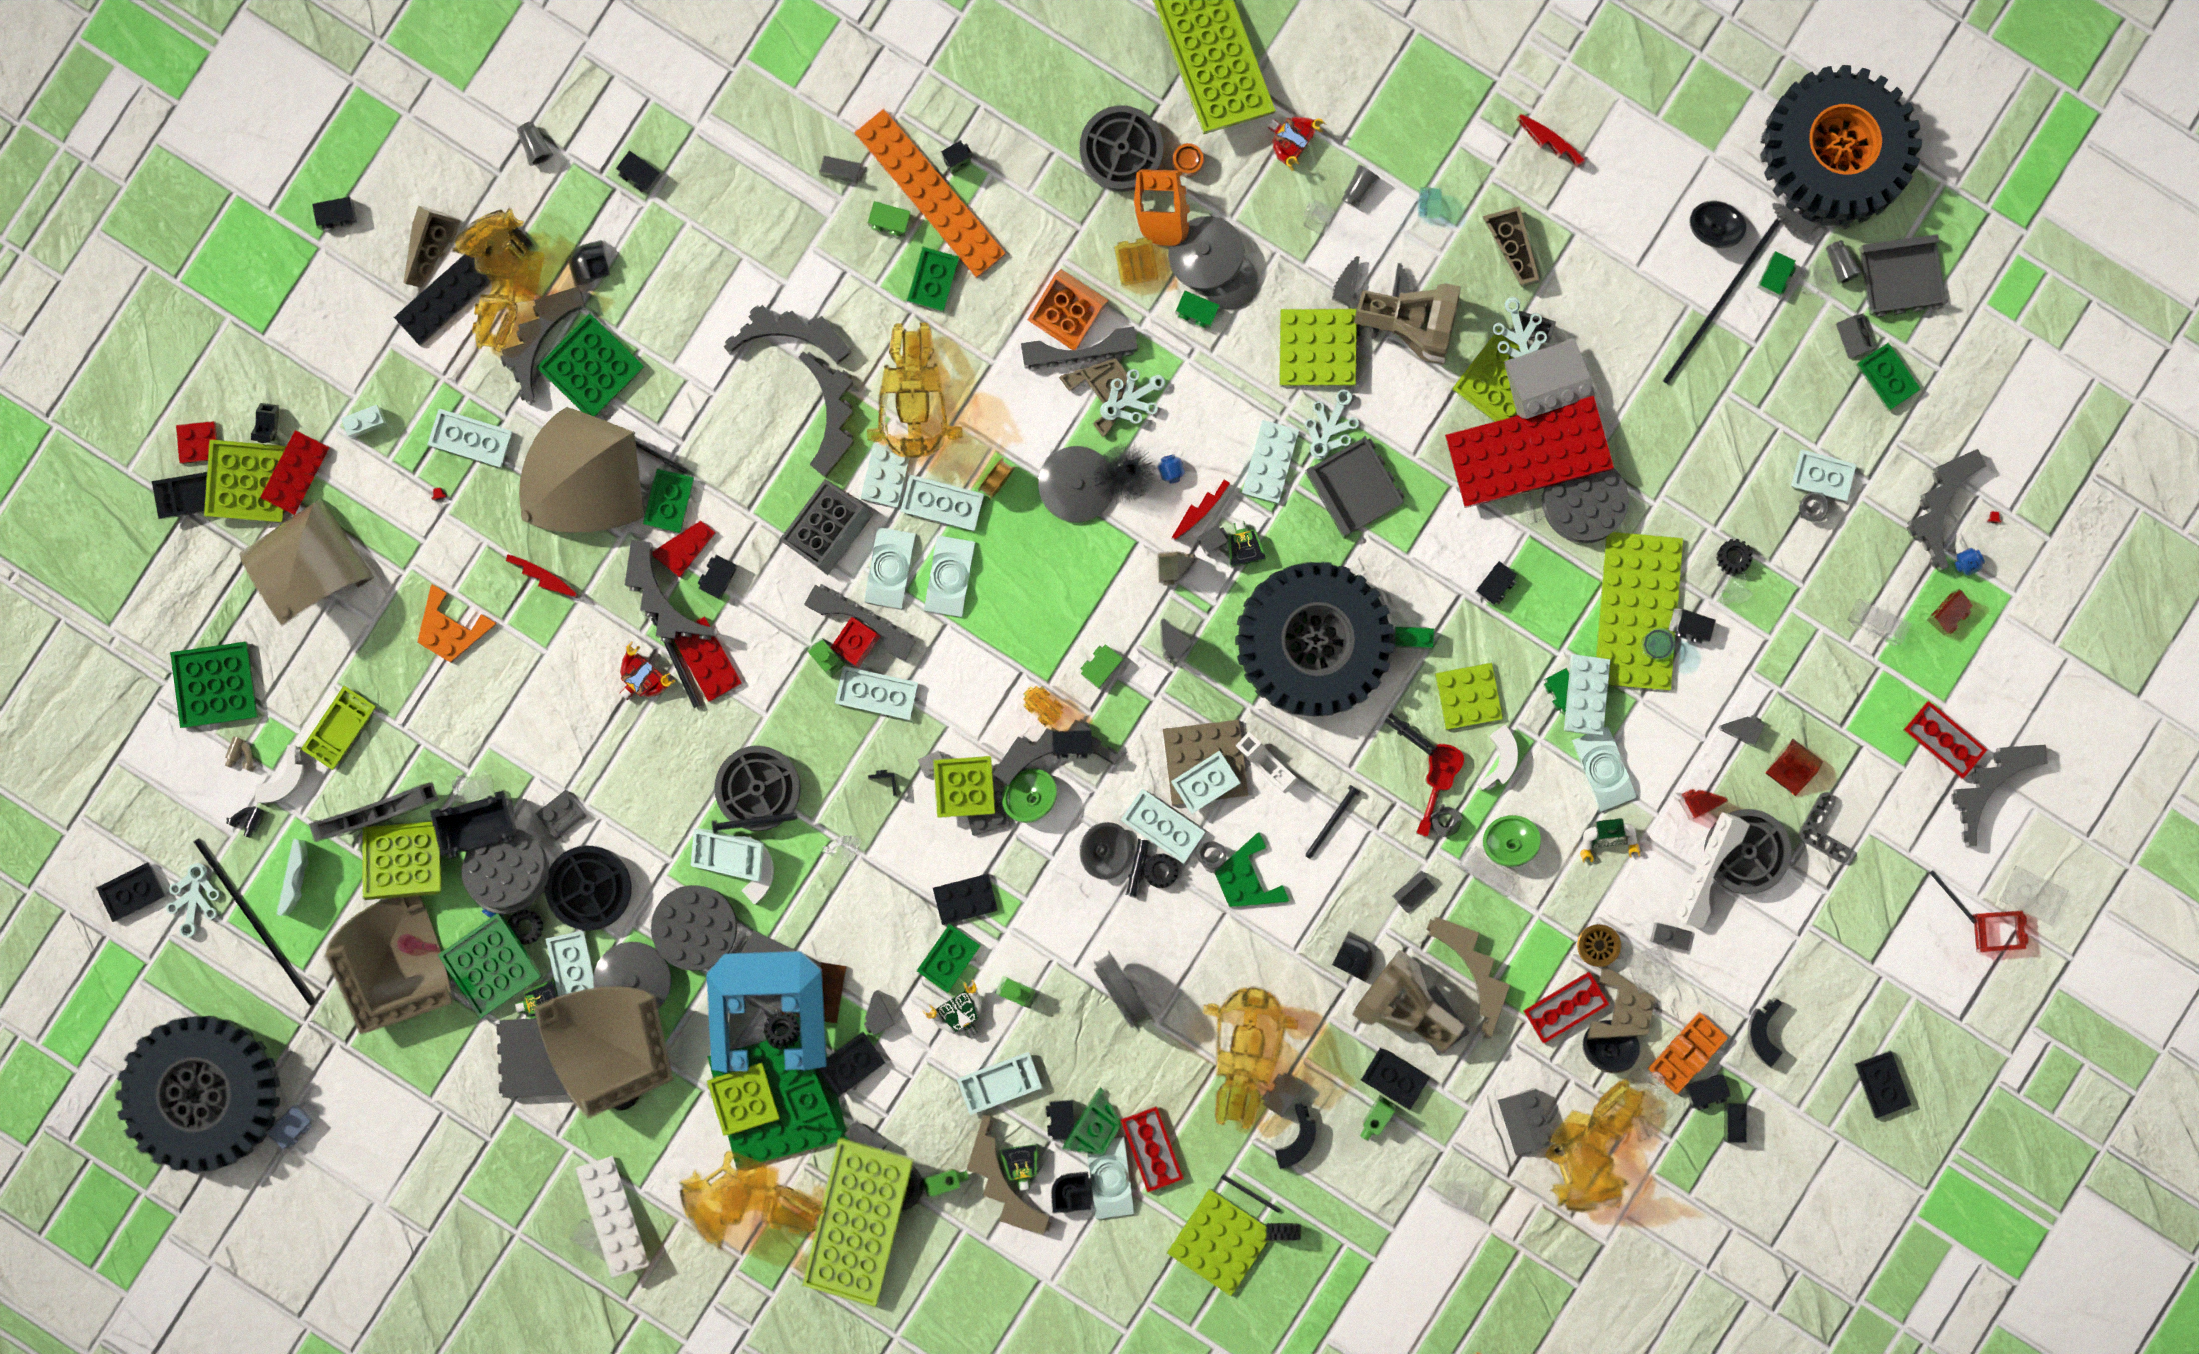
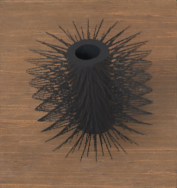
M1127 441V452L1125 444V449L1124 445L1123 448L1121 445L1123 451L1120 450L1118 445V448L1116 446L1114 450L1113 448L1112 450L1109 449L1110 452L1106 453L1111 456L1104 454L1103 460L1105 462L1103 467L1105 468L1104 470H1099L1101 472L1106 471V473H1097L1105 477L1099 484L1105 483L1104 485L1111 482L1106 486H1110L1105 491L1107 492L1106 494L1111 492L1117 497L1122 496L1123 492L1124 497L1127 495L1128 503V499L1130 502V498H1134L1131 496H1136L1135 499L1137 500L1138 494L1141 497L1142 491L1147 493L1148 489L1145 484L1149 483L1146 480L1150 478L1146 475L1153 476L1152 473L1147 474V472L1154 471L1151 469L1154 465H1151L1149 468L1148 465L1152 464L1151 462L1140 464L1145 460L1143 458L1148 453H1138L1136 451L1137 448H1133V450L1131 448L1130 451Z

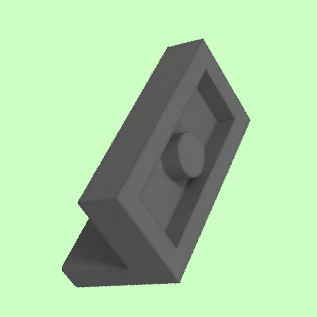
M823 156L819 173L821 176L857 183L861 163Z
M1864 313L1851 316L1836 323L1848 358L1877 349Z
M1420 871L1393 894L1392 897L1408 913L1435 889V886L1428 880L1426 874Z

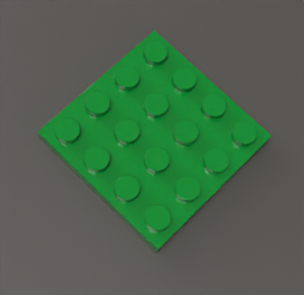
M589 313L536 368L581 412L596 417L645 366Z
M247 641L170 652L181 729L258 718Z
M495 914L438 954V957L479 1019L485 1017L543 977L502 914Z

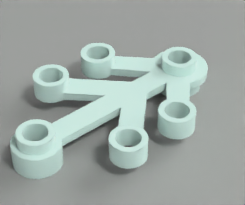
M1516 297L1507 298L1505 309L1511 313L1516 333L1505 328L1499 322L1494 324L1493 332L1519 344L1520 351L1510 347L1508 342L1501 341L1498 344L1499 352L1507 353L1516 358L1537 351L1541 343H1544L1547 339L1545 332L1538 331L1535 334V341L1529 350L1526 342L1536 325L1541 323V315L1533 313L1530 317V322L1523 332L1518 313L1520 301ZM1511 302H1514L1516 304V307L1514 309H1511L1509 307V304ZM1534 316H1539L1540 320L1538 322H1534L1532 318ZM1501 326L1502 331L1497 332L1495 327ZM1543 334L1545 337L1543 340H1538L1537 336ZM1506 344L1507 349L1501 350L1500 345Z
M1132 369L1127 372V382L1123 398L1116 402L1118 391L1123 387V381L1119 378L1111 381L1109 399L1100 408V413L1104 419L1113 420L1119 417L1129 420L1133 424L1141 422L1142 416L1139 412L1129 413L1120 410L1125 406L1146 411L1150 415L1157 412L1158 407L1155 403L1147 404L1137 401V399L1152 390L1158 391L1163 389L1165 379L1160 375L1152 376L1147 385L1132 393L1135 380L1139 378V372L1136 369ZM1131 372H1134L1136 375L1134 379L1130 376ZM1156 379L1160 380V386L1155 384ZM1115 381H1118L1120 384L1118 388L1114 386ZM1150 405H1152V406L1154 407V411H1153V412H1150V411H1149V406H1150ZM1109 407H1111V408L1113 409V413H1112V414H1109V413H1108V408H1109ZM1134 414H1136V415L1138 416V420H1137V421H1134V420H1133V415H1134Z
M1340 390L1337 393V404L1329 421H1327L1324 412V404L1320 401L1313 404L1312 409L1317 413L1323 430L1321 439L1315 429L1316 421L1312 418L1305 421L1304 426L1309 431L1313 441L1310 453L1316 459H1323L1328 455L1329 450L1339 446L1346 447L1351 442V438L1348 435H1342L1339 439L1328 442L1330 435L1347 429H1356L1359 425V421L1355 417L1336 425L1343 407L1348 405L1352 399V395L1348 390ZM1346 395L1347 400L1344 402L1341 401L1340 396ZM1316 404H1320L1322 406V409L1320 411H1317L1315 409ZM1351 420L1356 421L1355 427L1350 426L1349 422ZM1308 421H1312L1314 423V426L1312 428H1309L1307 426ZM1343 437L1348 438L1347 444L1341 442ZM1318 446L1323 448L1322 453L1316 451Z
M200 863L192 864L188 869V875L169 887L171 894L179 895L182 892V888L191 883V890L166 906L168 913L176 914L179 908L188 902L186 921L179 928L180 934L185 938L193 937L196 933L194 918L197 903L204 911L207 919H215L217 916V911L209 906L199 892V886L201 884L208 892L207 896L210 900H218L220 892L214 889L207 880V869ZM197 869L201 871L198 877L195 875V870ZM175 885L179 887V891L177 893L173 892V887ZM212 891L217 893L216 898L211 897ZM172 904L176 907V910L174 912L170 911V906ZM209 910L214 912L213 917L208 916ZM188 926L192 928V932L190 934L186 933V928Z

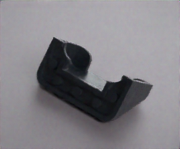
M501 790L494 792L495 797L490 795L485 799L457 807H447V809L441 811L440 808L431 810L430 814L440 855L447 856V859L458 857V853L501 841L503 843L514 841L517 832L511 794Z

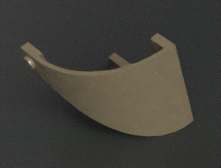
M566 407L555 414L535 437L523 464L519 487L522 521L540 528L559 532H594L620 527L643 518L634 431L570 407Z
M318 499L239 554L250 579L281 626L336 591L353 583L360 588L374 578V575L322 499Z
M421 896L387 898L367 907L341 926L326 947V960L360 1035L452 1004L447 970L438 957L441 949Z
M597 987L568 993L534 1007L541 1037L554 1070L570 1098L587 1118H591L673 1080L657 1004L653 995L628 987Z

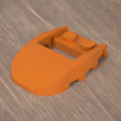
M1141 169L1137 172L1134 194L1136 217L1142 235L1154 244L1174 246L1182 243L1188 236L1189 222H1187V214L1190 212V207L1186 202V187L1182 186L1180 176L1183 175L1182 171ZM1144 190L1174 191L1175 212L1144 211L1142 193Z

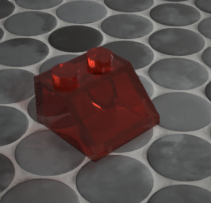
M1957 589L1947 596L1928 617L1927 621L1943 635L1952 634L1958 628L1957 623L1959 620H1965L1970 615L1971 611L1969 609L1973 605L1961 589Z
M1792 738L1765 773L1796 796L1817 774L1824 761Z
M1694 788L1681 794L1682 798L1678 799L1689 820L1695 819L1728 802L1726 797L1701 789L1695 791Z

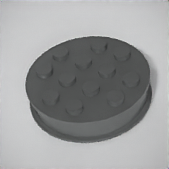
M1118 105L1099 111L1088 121L1081 134L1079 151L1085 172L1096 184L1111 191L1127 192L1135 190L1138 171L1141 169H1159L1164 146L1160 129L1148 114L1135 107Z
M1615 468L1610 471L1545 487L1542 496L1543 512L1549 525L1561 537L1576 543H1594L1605 539L1622 523L1629 503L1627 486Z
M748 746L732 753L720 766L715 779L717 804L721 812L730 821L793 813L800 798L801 785L796 768L785 755L766 746ZM783 822L742 828L763 831L777 827Z
M1742 809L1728 813L1741 818L1750 825L1743 841L1734 847L1720 863L1714 874V880L1727 890L1740 894L1760 893L1772 888L1783 878L1791 860V843L1786 830L1777 819L1760 810ZM1717 821L1714 823V825L1711 827L1707 834L1704 844V851L1715 829Z
M516 829L517 836L514 837L512 842H497L469 850L465 855L462 864L464 887L476 903L489 912L511 914L521 911L537 900L547 884L549 877L547 855L538 842L525 831Z
M689 885L671 891L658 903L652 916L651 936L657 951L667 962L681 969L702 970L714 966L724 954L730 952L736 940L737 919L732 906L719 892L705 886Z
M1108 950V955L1097 962L1093 960L1096 965L1094 971L1131 1028L1135 1026L1137 1031L1140 1032V1028L1149 1022L1155 1023V1021L1137 995L1138 991L1130 979H1127Z

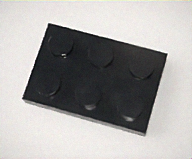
M150 862L96 887L112 922H116L166 897Z
M989 873L933 887L942 925L998 911Z
M863 1031L826 1058V1067L818 1069L837 1097H840L884 1065L885 1061Z
M1380 1047L1360 1080L1406 1109L1411 1110L1430 1077Z
M1891 1050L1854 1063L1874 1118L1912 1105Z

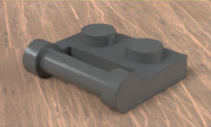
M564 790L535 813L556 840L560 839L561 835L579 820H584L587 817L567 790ZM574 809L576 811L575 815L555 829L553 825L571 810Z
M1001 792L994 795V803H998L999 807L995 809V814L967 816L972 835L1009 826L1008 817L1002 804Z

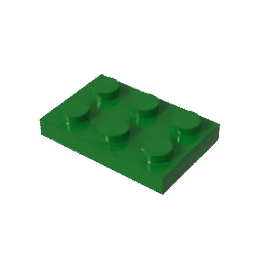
M922 247L907 302L944 312L959 256Z
M1889 342L1856 364L1888 411L1921 390Z
M657 468L643 525L681 533L695 478Z
M949 924L916 971L948 993L981 945Z

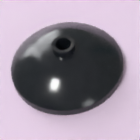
M1706 201L1697 205L1690 215L1689 225L1692 233L1698 240L1708 246L1729 248L1738 244L1745 235L1746 221L1743 215L1728 203Z
M1611 1020L1599 1021L1600 1023L1611 1025ZM1589 1028L1587 1029L1583 1037L1582 1048L1587 1060L1594 1067L1607 1073H1621L1634 1066L1640 1054V1044L1637 1037L1587 1039Z

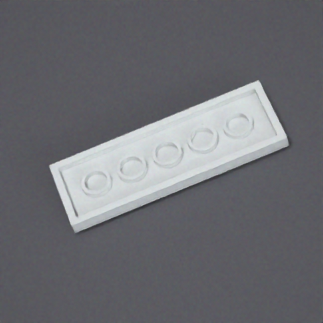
M613 1156L575 1168L611 1278L613 1279L648 1267L649 1263Z

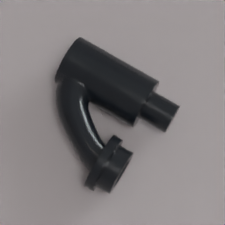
M255 806L246 807L235 813L231 818L226 817V824L236 828L240 824L238 820L249 815L244 825V828H246L244 836L251 838L253 831L257 832L266 811Z

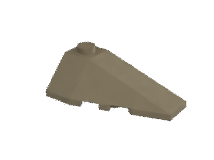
M418 206L411 228L404 284L419 288L423 286L434 270L433 266L438 258H442L444 255L443 251L447 245L455 239L461 222L460 219L430 208Z
M1179 551L1158 553L1157 569L1159 583L1163 582V586L1174 585V581H1178L1195 561V554H1184V552Z

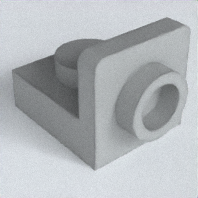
M939 750L917 759L925 777L934 774L933 760L946 759L944 752L940 754Z

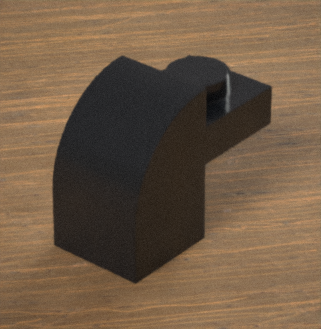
M259 404L256 410V424L251 432V440L259 443L275 441L279 422V405Z

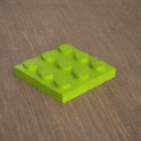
M1492 663L1435 673L1446 730L1503 719Z
M991 756L933 760L937 818L995 814Z
M763 1063L751 1066L747 1071H735L706 1080L723 1136L779 1119Z

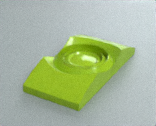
M344 685L301 750L331 770H334L348 752L357 735L367 724L376 706Z

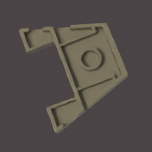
M1114 358L1085 369L1061 375L1059 379L1068 391L1086 381L1103 404L1109 399L1111 381L1117 378L1123 381V387L1118 391L1116 402L1123 398L1127 373L1118 360ZM1118 381L1114 383L1116 388L1120 386ZM1134 383V387H1133L1132 393L1135 392L1136 390H1138V388H1137V386L1135 385V383ZM1111 407L1108 408L1109 414L1113 413V409ZM1100 417L1093 423L1102 438L1106 436L1118 417L1113 420H1106Z
M1603 966L1599 984L1618 989L1611 1025L1592 1021L1587 1039L1647 1036L1655 997L1610 968Z

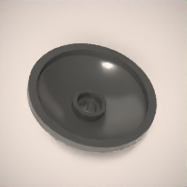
M1244 257L1242 267L1232 282L1215 290L1203 291L1209 301L1220 305L1219 308L1229 310L1240 308L1246 305L1255 295L1258 286L1256 269Z
M1101 822L1092 826L1085 833L1080 844L1081 864L1086 872L1095 878L1107 880L1117 877L1125 870L1131 858L1132 844L1128 833L1123 827L1112 822Z

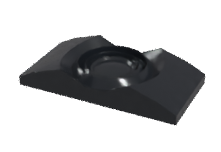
M207 472L151 481L158 519L182 517L204 512Z

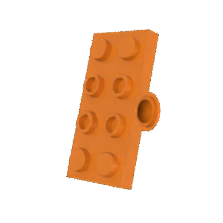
M1698 1012L1647 1069L1677 1095L1693 1076L1704 1068L1711 1056L1728 1037L1701 1012Z

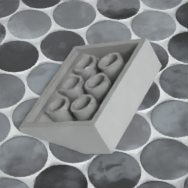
M1574 338L1504 361L1517 416L1519 415L1522 418L1528 419L1578 402L1579 399L1595 396L1590 374Z

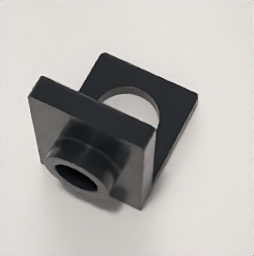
M877 770L876 774L868 775L869 780L891 777L893 796H897L895 773H888L887 770Z

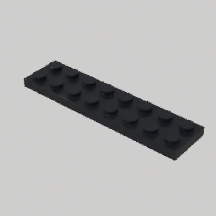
M506 216L393 318L421 346L534 244Z

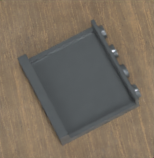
M1938 234L1865 244L1859 248L1869 315L1875 314V317L1887 316L1888 312H1894V315L1904 314L1906 310L1913 309V312L1924 311V307L1931 306L1932 309H1940L1949 302L1948 299H1945L1937 248V243L1939 242Z
M1366 436L1305 470L1307 477L1342 537L1349 535L1400 506L1404 502L1402 499L1405 498L1400 488H1395L1393 484L1395 480L1391 472H1386L1384 469L1385 462L1381 455H1376L1374 451L1376 447L1371 438L1367 439Z
M537 1018L499 1020V1024L496 1025L497 1036H500V1043L497 1044V1053L501 1055V1063H498V1074L502 1076V1082H499V1094H502V1098L568 1095L547 1054Z

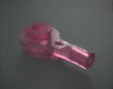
M410 934L402 935L397 942L399 950L404 953L413 952L415 949L435 952L437 944L416 941L415 937Z

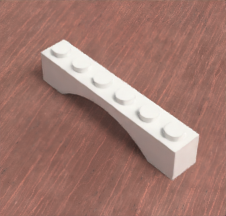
M1721 813L1675 917L1687 925L1704 928L1711 912L1709 893L1714 874L1726 855L1743 841L1750 824L1739 817Z

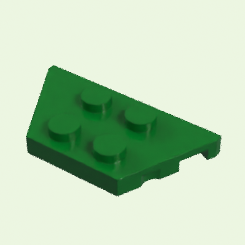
M798 1069L780 1089L794 1125L837 1128L815 1070Z
M1101 1087L1096 1090L1063 1145V1150L1095 1156H1103L1122 1123L1118 1116L1115 1115L1111 1103H1108L1105 1099L1104 1091Z

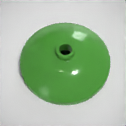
M1023 770L1016 775L1009 786H1005L1002 795L1003 808L1013 820L1021 823H1031L1040 820L1051 811L1056 802L1057 785L1054 779L1043 770Z
M1517 815L1503 816L1494 820L1486 828L1483 835V848L1486 855L1496 864L1505 867H1517L1530 862L1537 855L1541 845L1540 833L1535 824L1529 819Z

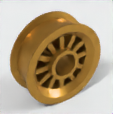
M1004 458L998 461L978 489V492L982 490L990 496L989 500L999 492L1015 469V466L1010 467L1003 461Z
M1595 924L1581 932L1577 941V950L1582 960L1587 964L1603 967L1610 965L1618 958L1621 951V940L1613 928L1603 924ZM1597 940H1601L1604 943V948L1601 951H1597L1594 947ZM1613 942V946H1608V943ZM1585 945H1590L1591 947L1586 949Z

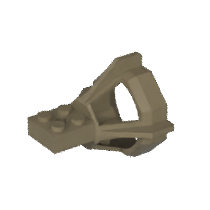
M1445 283L1437 285V289L1400 293L1399 297L1362 290L1354 323L1365 327L1378 328L1383 331H1392L1422 360L1445 364L1461 286ZM1425 309H1431L1427 331L1421 329V326H1423L1425 320Z
M1398 950L1352 1013L1353 1016L1364 1024L1373 1026L1376 1022L1407 1032V1034L1415 1031L1442 1053L1456 1040L1465 1027L1458 1019L1452 1017L1442 1007L1434 1003V999L1428 993L1418 962L1402 950ZM1403 988L1406 994L1399 998L1394 1005L1395 1008L1390 1007V1003Z

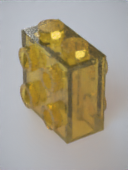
M1139 238L1134 243L1122 241L1118 242L1117 246H1114L1121 286L1158 280L1159 276L1152 239Z
M1030 686L1023 693V702L1025 703L1023 707L1031 714L1035 712L1039 716L1037 720L1044 727L1048 725L1051 728L1064 715L1062 711L1064 707L1056 699L1052 701L1049 698L1050 693L1043 686L1040 688L1037 686L1032 688Z

